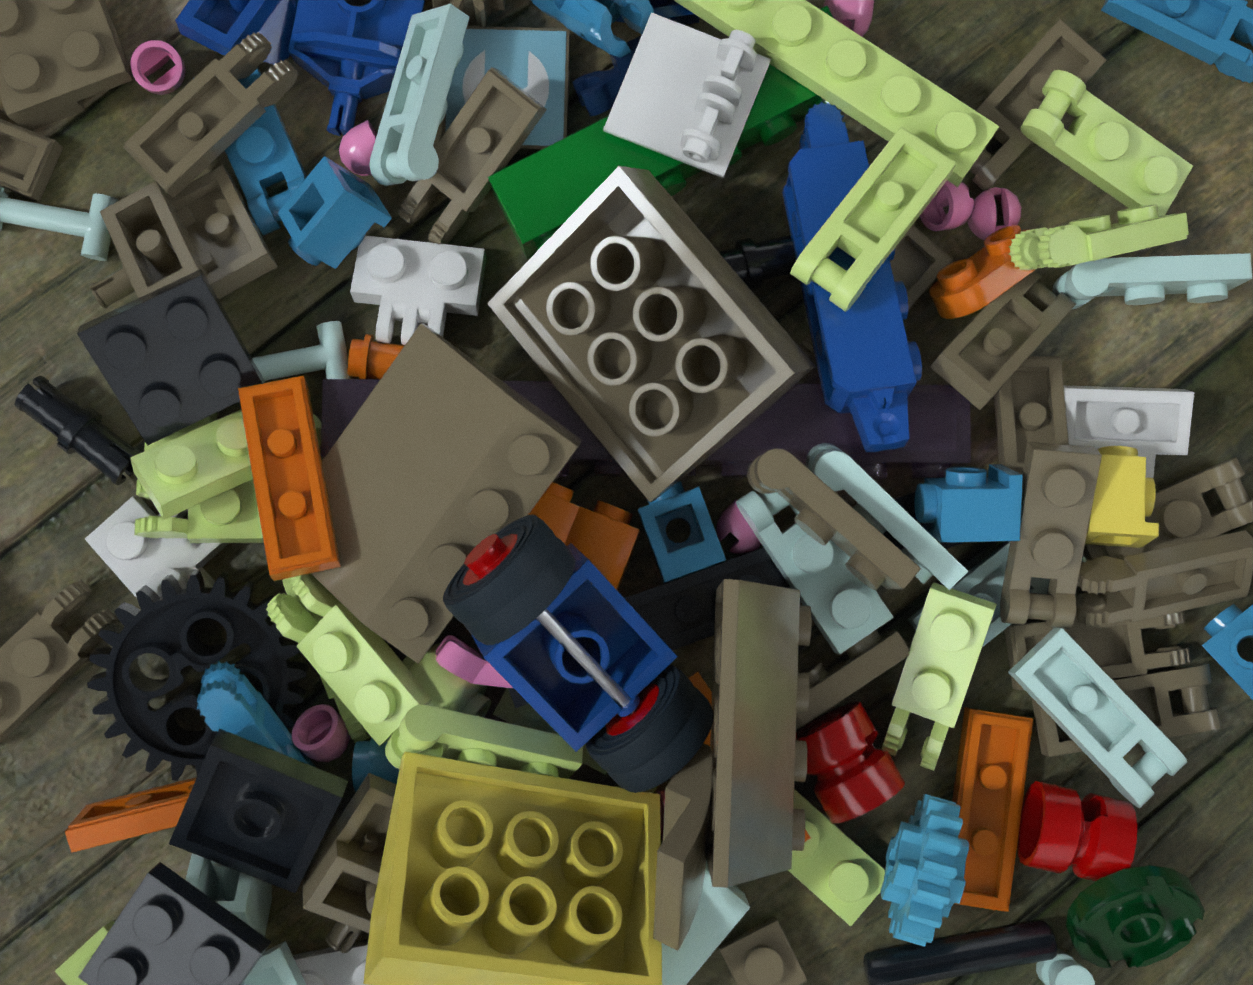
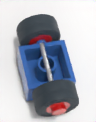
M528 515L515 520L497 533L486 537L468 554L464 564L456 572L444 592L443 602L446 608L472 634L481 654L491 666L575 752L586 744L590 756L599 766L606 770L620 787L634 793L647 791L664 783L693 758L706 740L713 724L714 713L710 702L693 686L692 682L681 670L670 665L678 656L572 543L566 546L560 539L555 537L553 531L542 519L535 515Z

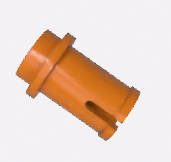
M366 334L364 340L353 338L348 356V376L359 377L360 383L366 385L369 379L381 380L405 345L374 341L372 334Z

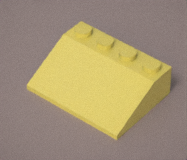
M404 752L401 759L371 913L363 984L662 985V943L653 939L657 850L661 846L660 794L649 792L634 793L619 787Z

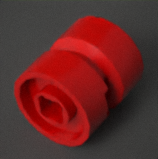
M859 701L838 707L796 731L795 740H802L807 743V774L816 775L818 778L813 791L833 824L854 819L873 810L895 796L905 785V781L888 751L874 748L872 743L878 733Z
M1035 781L1031 784L1024 797L1017 842V854L1020 863L1028 867L1060 874L1066 871L1069 866H1072L1076 876L1092 881H1097L1102 877L1131 867L1137 843V818L1131 802L1089 793L1080 800L1077 791L1071 788Z

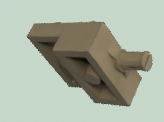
M0 0V98L6 115L22 128L33 131L86 111L82 102L83 99L134 80L105 0Z
M222 165L189 183L175 198L167 195L162 187L154 181L101 210V216L120 256L123 268L96 283L90 284L89 287L97 302L106 309L109 305L133 292L140 298L201 269L217 298L221 299L278 266L233 178Z
M368 773L309 864L302 879L303 909L337 921L332 930L326 935V941L336 951L340 947L341 953H348L352 949V945L361 931L369 933L374 897L395 795V783Z

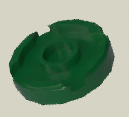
M1148 865L1122 869L1098 879L1080 892L1067 911L1066 927L1073 945L1082 959L1103 968H1112L1109 960H1125L1128 968H1138L1169 958L1188 945L1197 933L1193 923L1197 918L1203 921L1205 910L1187 876L1173 868Z

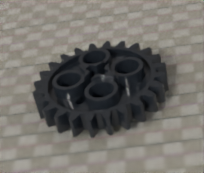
M194 570L189 577L186 589H182L176 578L170 574L162 580L161 597L145 585L136 592L141 610L123 602L114 611L124 627L116 624H106L98 633L112 648H97L90 655L89 661L106 668V671L94 675L87 682V688L107 692V696L94 706L92 712L94 715L114 714L115 720L104 735L106 738H112L124 733L127 734L130 741L126 745L122 756L128 758L144 749L149 753L145 771L151 773L162 760L171 762L172 780L178 781L186 765H195L198 776L217 731H212L207 724L204 729L199 731L182 729L175 720L174 711L180 708H193L200 712L197 709V698L201 691V680L187 686L186 689L179 692L171 701L160 708H152L149 701L180 686L192 667L197 672L204 671L211 664L214 665V663L221 660L229 651L243 643L248 644L251 651L227 663L230 665L235 664L234 667L240 669V672L255 675L263 686V692L260 694L285 727L293 728L297 715L284 704L294 705L303 703L306 690L290 682L306 677L308 665L290 661L291 657L300 652L296 647L299 643L291 639L284 640L282 634L276 628V624L273 621L271 622V618L267 616V604L272 600L273 596L264 599L256 605L250 601L253 592V582L248 581L235 594L229 591L228 573L222 572L213 587L210 588L205 587L200 570ZM202 618H212L219 621L226 630L227 640L219 645L202 643L194 632V622ZM145 653H154L161 656L168 664L169 677L164 679L147 677L140 670L138 657Z

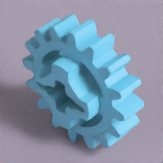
M924 794L922 801L918 800L916 803L914 816L910 815L908 823L901 821L898 833L895 837H891L885 857L886 868L881 887V898L892 902L888 918H891L889 933L893 934V938L925 947L926 942L931 943L933 941L935 928L940 929L942 917L948 918L953 904L960 903L966 883L964 874L969 842L958 837L963 819L959 818L961 807L955 802Z

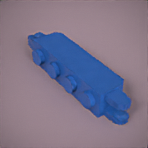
M820 102L819 105L814 104L813 108H809L808 114L805 116L804 131L800 138V150L789 162L787 183L782 192L796 260L871 165L868 163L864 140L849 142L846 124L842 122L844 115L840 114L841 109L838 110L835 105H830L829 102L827 104ZM838 247L829 256L830 260L846 271L856 260ZM895 248L867 283L855 303L846 312L829 301L831 293L813 281L809 285L800 281L824 403L839 414L851 412L865 452H879L905 447L910 439L907 398L916 385V381H919L922 376V361L919 347L915 341H907L903 322L908 317L906 288L902 281H894L890 261L894 259Z

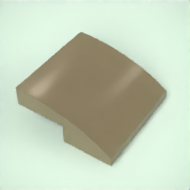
M704 743L693 758L673 776L665 789L663 843L657 850L653 939L677 951L689 932L697 912L705 876L713 764L710 746Z

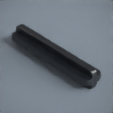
M1036 921L933 940L931 943L926 942L925 947L910 944L867 952L864 955L863 965L869 985H916L1052 960L1057 956V944L1051 926L1044 921Z

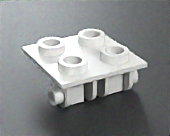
M651 12L603 131L724 178L771 59L755 52L753 47L756 41L754 37L746 32L733 30L729 38L721 40Z

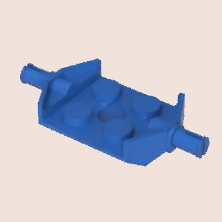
M298 0L288 52L297 65L325 85L332 96H334L329 124L326 129L329 133L336 136H341L342 133L344 136L354 127L358 103L362 102V99H368L390 91L411 16L423 12L425 0H372L364 6H352L345 0Z

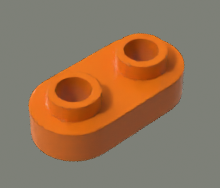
M1018 225L1001 228L990 234L984 240L985 247L970 258L953 262L938 272V281L931 287L930 295L942 318H959L982 309L1036 270H1020L1019 267H1014L1015 264L1011 262V256L1008 255L1010 253L1009 246L1012 243L1011 239L1015 238V234H1020L1021 231L1026 230H1021Z

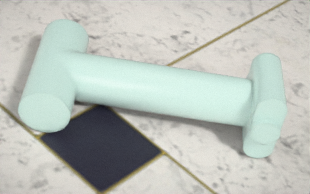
M0 186V231L4 222L84 237L81 255L94 260L107 261L111 236L100 211L118 202V199L95 193L92 196L90 211L87 213L11 199L4 192V188Z
M329 321L317 325L320 345L254 357L252 359L265 381L325 369L329 388L353 384V378L348 376V353L342 323L340 321Z

